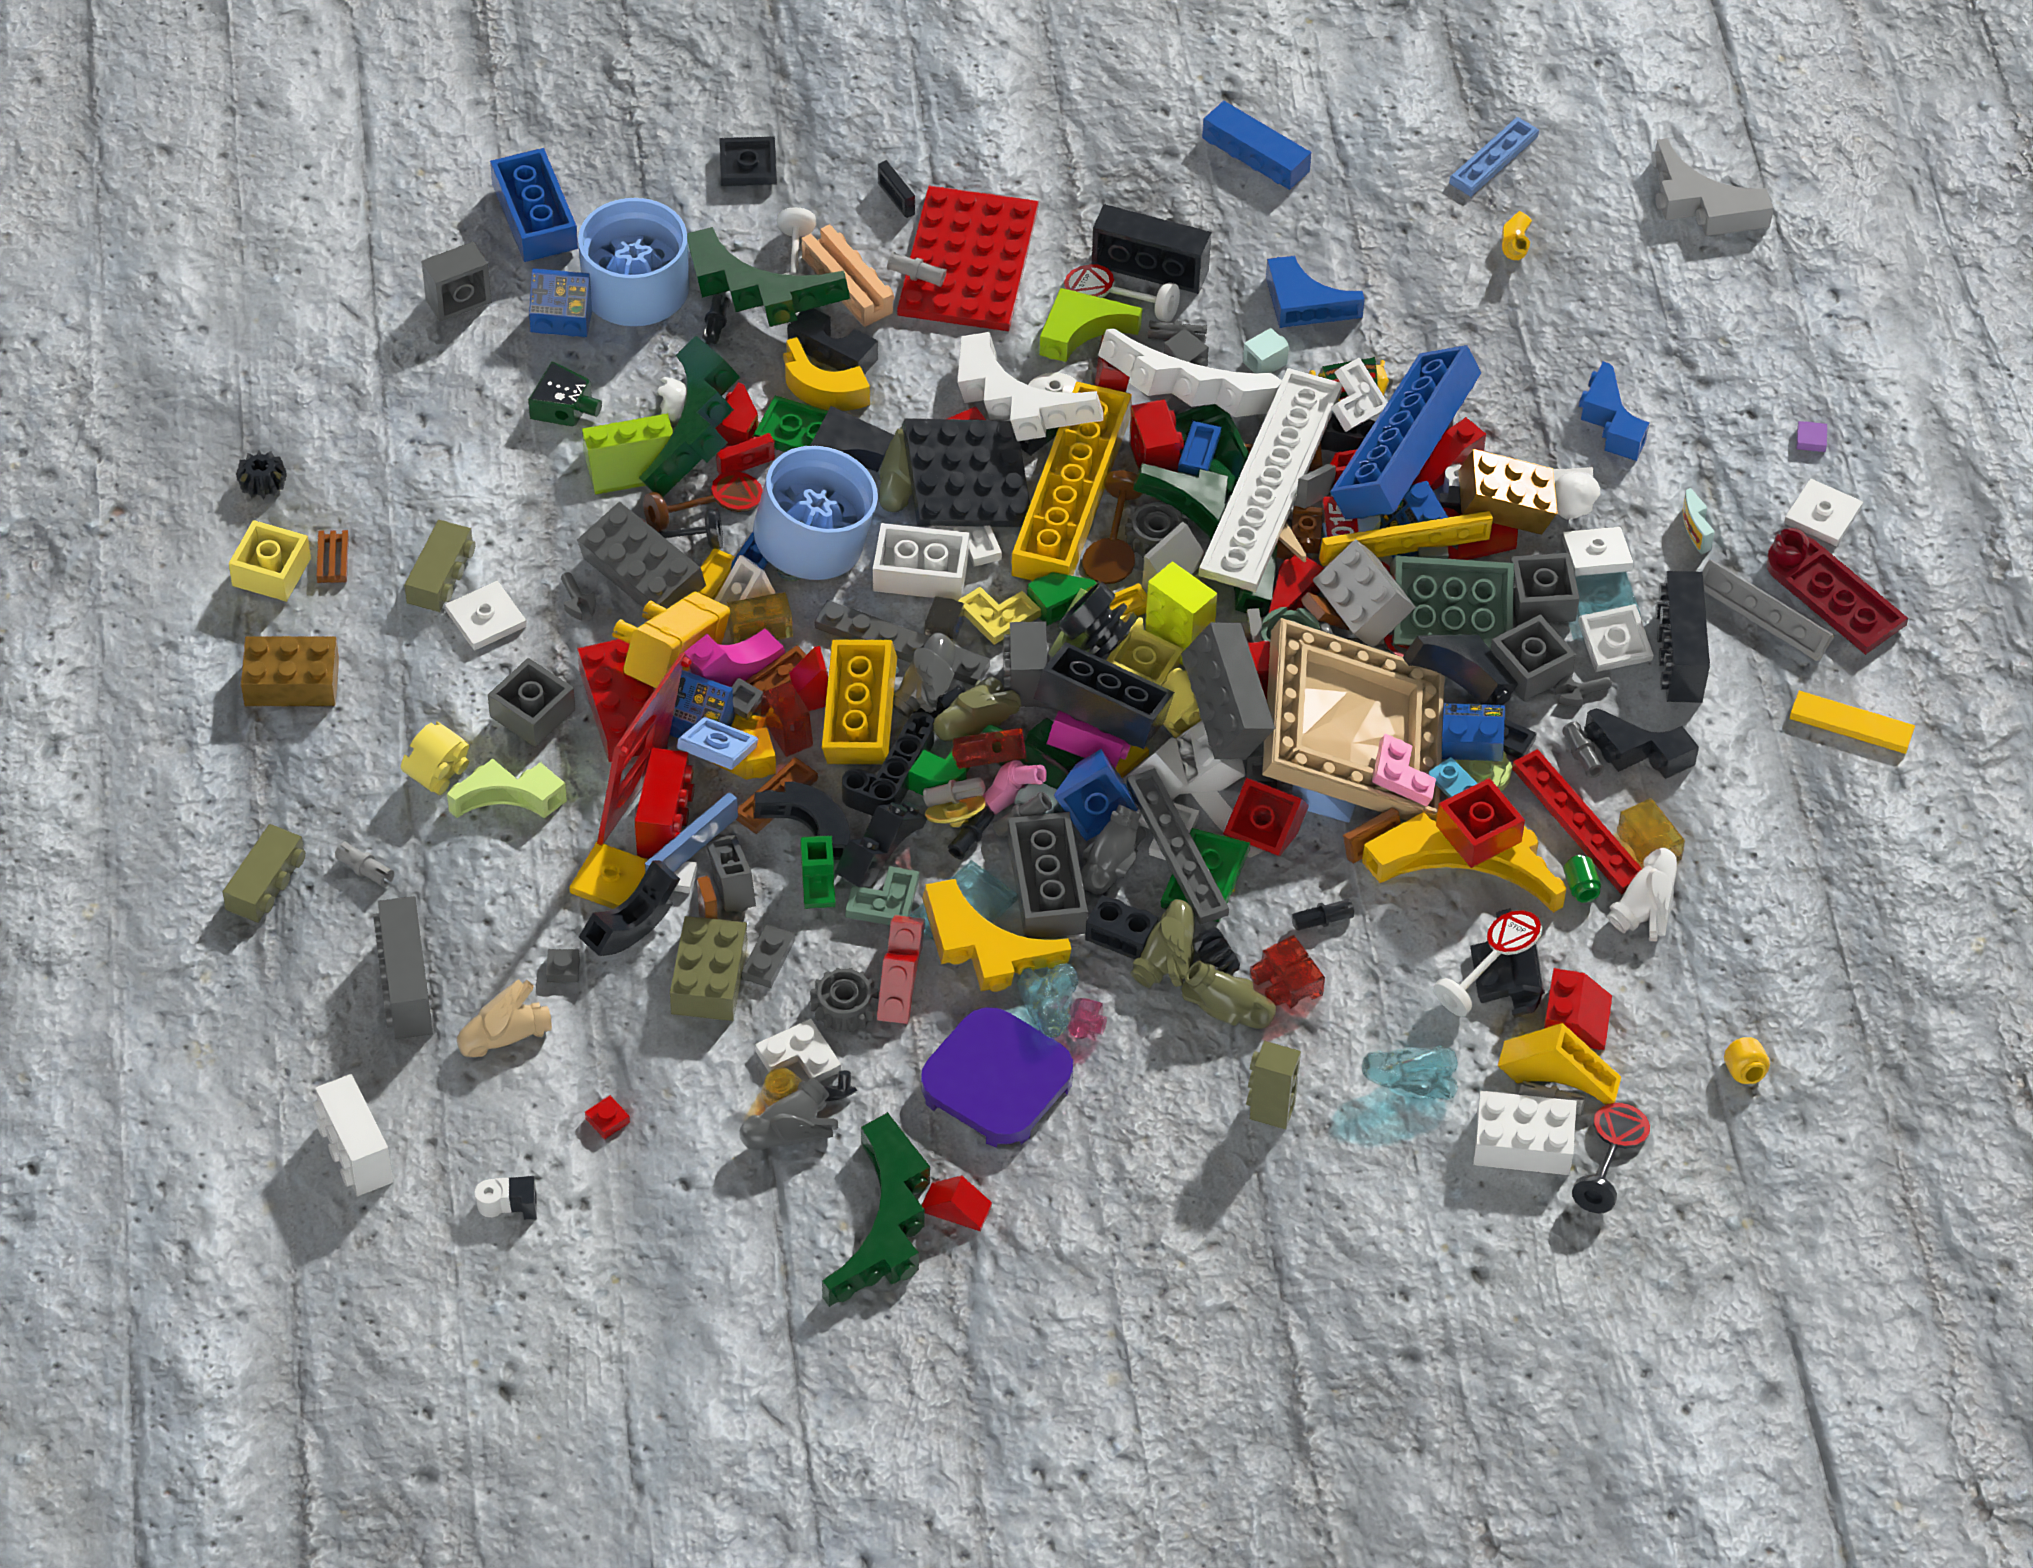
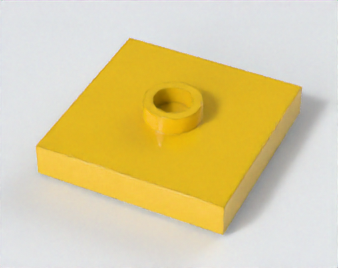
M596 842L569 887L570 893L614 909L626 901L635 891L645 874V862L648 860L606 844L601 846Z

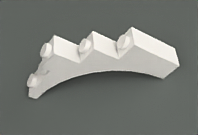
M1106 329L1098 356L1129 376V383L1147 396L1172 393L1191 407L1216 404L1234 417L1267 414L1282 382L1281 379L1272 373L1231 372L1189 363L1140 344L1116 329Z
M990 332L961 336L958 385L964 403L984 400L990 420L1002 421L1010 419L1017 441L1046 437V429L1103 421V410L1097 391L1063 393L1031 387L1013 378L999 365Z

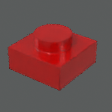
M611 1095L585 1111V1119L604 1140L630 1123V1116Z

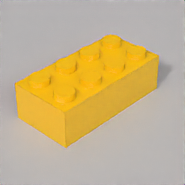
M832 640L822 750L827 764H883L889 753L897 655L892 640Z

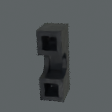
M815 308L799 312L796 316L797 320L787 325L788 340L797 337L805 354L838 371L860 366L865 375L878 360V340L856 329H853L846 337L831 338V316Z

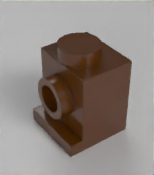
M1293 506L1291 521L1293 534L1306 554H1319L1323 508Z

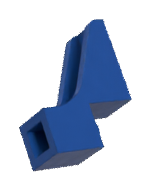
M1603 361L1598 372L1593 371L1588 383L1589 391L1584 390L1579 401V407L1583 408L1581 420L1604 427L1602 438L1606 439L1604 451L1637 461L1646 443L1650 422L1633 416L1624 408L1614 368L1610 363Z

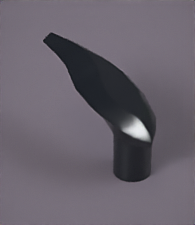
M839 1071L838 1085L824 1087L829 1093V1097L825 1101L844 1099L857 1091L855 1087L851 1086L850 1071Z

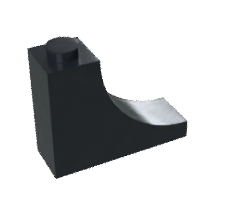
M830 406L810 446L836 449L853 457L865 468L878 472L894 434Z
M1479 635L1417 636L1402 657L1408 666L1426 668L1456 682L1467 690L1481 705L1503 706L1510 700L1512 692L1518 685Z

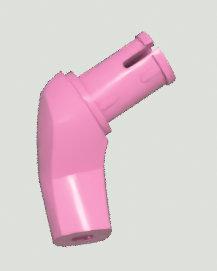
M1018 760L1004 764L998 771L993 785L982 795L985 798V806H988L995 815L1014 803L1018 791L1022 787L1024 788L1025 784L1042 785V782H1045L1047 777L1045 767L1043 765L1027 766Z

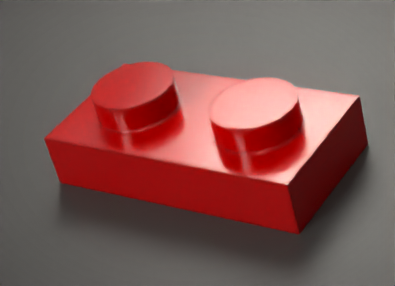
M770 433L759 437H753L745 442L725 447L716 454L717 472L719 475L725 472H742L775 460L774 439Z

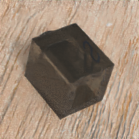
M935 596L925 620V635L931 637L934 633H942L955 644L964 622V603L951 598Z

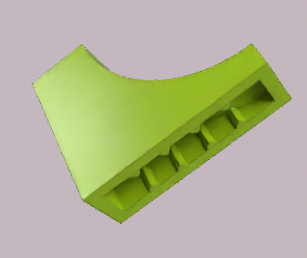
M1060 288L1040 335L1039 355L1067 362L1077 347L1092 338L1105 335L1106 329H1116L1121 333L1138 335L1141 329L1142 308Z

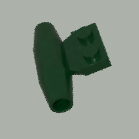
M1047 717L1028 731L1026 740L993 725H988L981 732L977 741L978 746L1001 767L1014 760L1021 761L1027 766L1043 765L1046 769L1047 777L1046 781L1042 783L1056 790L1070 773L1069 770H1072L1075 764L1085 759L1047 744L1053 721Z

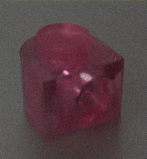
M1078 998L1072 1004L1065 1021V1026L1074 1037L1096 1040L1098 1034L1102 1035L1105 1031L1107 1017L1103 1016V1003L1086 998Z

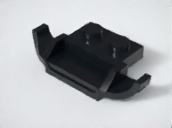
M1512 909L1496 912V917L1499 918L1501 915L1511 912ZM1488 941L1470 946L1474 970L1493 951ZM1537 942L1528 950L1518 954H1500L1475 980L1478 998L1481 1003L1510 996L1513 1001L1514 1009L1512 1010V1015L1514 1018L1533 1013L1538 1008L1542 994H1545Z

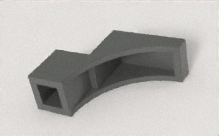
M1185 328L1164 343V354L1189 363L1208 366L1209 347ZM1175 395L1166 402L1168 409L1173 410L1175 415L1197 407H1191Z

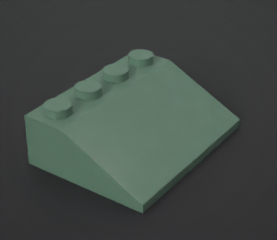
M1396 556L1390 562V575L1416 607L1392 630L1393 645L1411 646L1417 636L1479 635L1491 649L1493 638L1512 629L1514 563Z

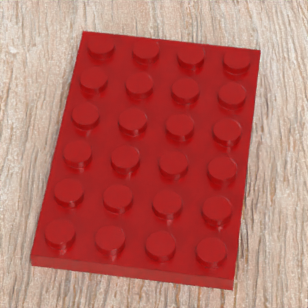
M929 185L910 258L914 260L920 258L923 259V263L944 268L947 270L942 286L939 287L936 284L917 279V281L911 280L910 276L906 275L897 307V316L1009 332L1038 213L1039 201Z

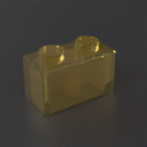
M786 592L727 602V607L730 608L728 627L733 644L745 641L763 629L774 635L776 640L793 637L792 613Z
M1652 798L1620 812L1617 826L1618 835L1623 842H1627L1632 848L1640 864H1644V859L1659 848H1666L1673 852L1677 861L1682 859L1685 840Z

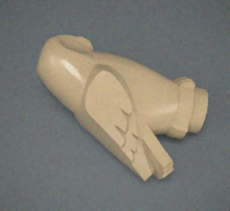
M518 979L479 1011L478 1015L465 1025L457 1035V1045L461 1054L465 1057H482L486 1055L488 1049L508 1046L532 1034L542 1037L544 1032L551 1031L552 1023L548 1006L541 1007L539 1002L530 1005L523 1004L533 991L534 985L528 980L522 983Z

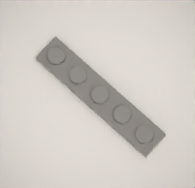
M1708 560L1702 570L1704 591L1812 659L1816 661L1821 660L1835 635L1714 560Z

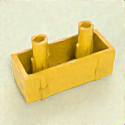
M698 592L689 594L668 609L653 601H649L643 609L647 614L642 613V618L649 621L637 628L620 619L613 629L612 636L630 644L624 672L656 688L679 654L684 653L706 634L717 644L722 645L730 608ZM682 667V670L689 671L690 668Z

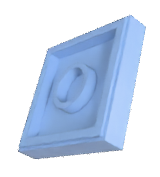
M703 717L678 739L677 749L732 770L757 747L758 738Z

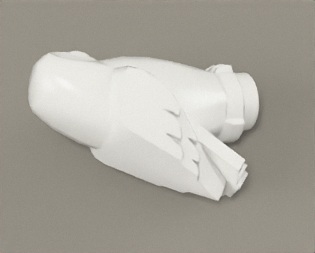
M1659 848L1650 853L1644 859V868L1633 878L1621 901L1610 906L1611 912L1607 915V918L1620 932L1625 933L1628 929L1634 931L1639 926V923L1649 920V941H1657V935L1665 936L1677 872V859L1673 852L1666 848Z

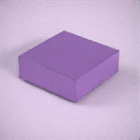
M1798 421L1796 449L1826 452L1827 424Z

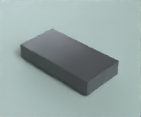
M1326 464L1300 477L1297 486L1296 506L1307 508L1321 501L1324 497L1332 495L1330 491L1335 483L1336 466Z

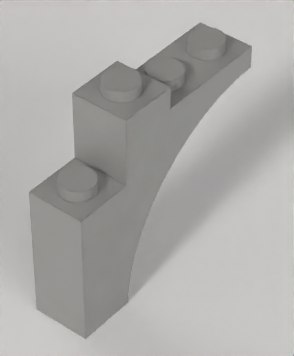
M1668 138L1657 140L1656 149L1652 152L1651 159L1653 167L1659 171L1660 192L1656 194V205L1658 210H1662L1665 220L1696 216L1697 224L1699 226L1702 225L1705 236L1770 227L1774 207L1766 188L1735 187L1707 178L1688 166L1677 155Z

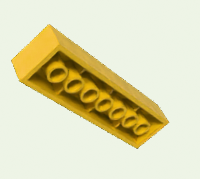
M1076 381L1072 393L1097 391L1103 410V421L1059 427L1012 552L1011 576L1033 581L1052 572L1074 575L1105 490V477L1113 468L1130 421L1132 394Z

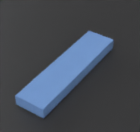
M1516 117L1452 174L1449 184L1472 197L1538 137L1539 129Z
M730 792L724 795L645 862V873L653 860L662 861L672 872H675L683 863L738 818L737 797Z

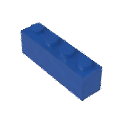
M1223 100L1203 118V139L1288 190L1292 189L1310 172L1312 152Z

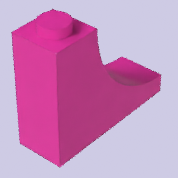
M763 629L753 637L732 645L717 644L706 634L684 653L685 657L692 661L689 666L691 673L732 687L738 678L746 681L786 652L784 646L766 629Z
M1058 711L1047 744L1084 758L1102 749L1115 769L1120 758L1126 760L1131 747L1126 741L1111 734L1103 733L1088 723L1075 720L1062 711Z

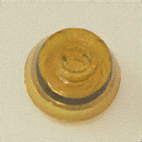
M787 1068L772 1070L767 1074L761 1089L763 1101L770 1107L780 1099L796 1092L799 1083L802 1082L801 1078Z

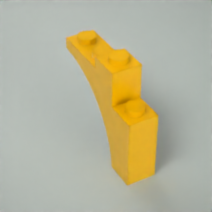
M956 879L925 884L922 899L941 964L951 963L956 965L972 959L981 992L987 990L999 992L1006 989L1008 986H1011L1014 973L1026 975L1035 969L1045 967L1057 969L1068 963L1072 950L1069 938L1040 940L1015 935L995 926L981 916L963 896Z

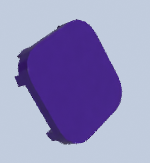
M985 1007L967 1015L929 1057L922 1068L921 1091L925 1098V1104L933 1112L937 1108L942 1109L986 1136V1144L997 1148L998 1144H1012L1019 1141L1022 1145L1030 1138L1033 1127L1062 1093L1068 1094L1073 1082V1059L1070 1052L1061 1043L1011 1013L999 1008Z

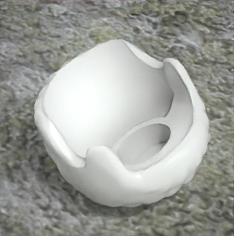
M663 377L660 380L665 385L660 386L657 391L663 397L660 405L661 414L668 413L671 426H676L684 409L687 386L676 379Z
M1570 472L1559 477L1554 483L1557 514L1562 519H1575L1582 515L1590 514L1593 511V504L1600 496V487L1592 475L1585 472Z

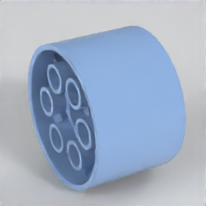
M625 198L606 203L587 216L579 230L578 246L580 273H590L592 311L608 322L623 326L651 325L665 320L676 313L684 304L689 293L687 231L679 215L668 206L657 201L644 198Z
M803 446L791 449L780 455L768 470L753 524L754 540L761 554L779 570L802 579L825 580L848 572L860 559L877 505L878 493L872 476L853 457L828 447Z

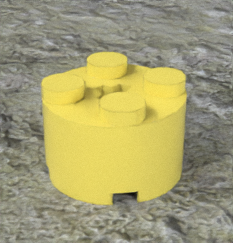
M1181 668L1171 671L1167 676V681L1162 685V687L1175 692L1166 720L1163 723L1175 738L1202 721L1195 696L1191 690L1187 671H1183Z
M436 721V725L431 722L412 740L409 746L413 748L410 757L404 754L401 770L429 791L442 795L450 784L449 779L455 773L461 775L466 770L469 764V760L466 758L469 744L440 722Z

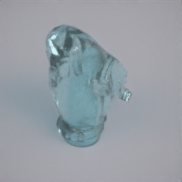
M1058 964L1053 969H1048L1046 975L1040 978L1031 968L1024 969L1021 973V978L1016 981L1028 1015L1041 1033L1049 1038H1057L1064 1033L1071 1021L1069 1013L1072 1005V993L1078 986L1077 972L1068 964Z
M1442 1045L1432 1049L1406 1047L1391 1052H1369L1364 1056L1361 1065L1362 1073L1369 1081L1387 1087L1394 1094L1422 1100H1434L1436 1098L1450 1100L1454 1098L1459 1087L1456 1080L1451 1078L1452 1073L1457 1070L1458 1066L1456 1054L1451 1048H1443Z

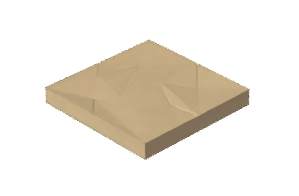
M1280 618L1271 630L1267 704L1275 730L1264 740L1262 775L1381 813L1394 808L1399 812L1400 819L1408 821L1425 812L1431 820L1435 821L1441 790L1436 784L1432 800L1426 807L1373 783L1372 778L1379 742L1384 734L1412 745L1409 767L1429 775L1430 770L1442 763L1445 676L1426 668L1408 666L1400 656Z

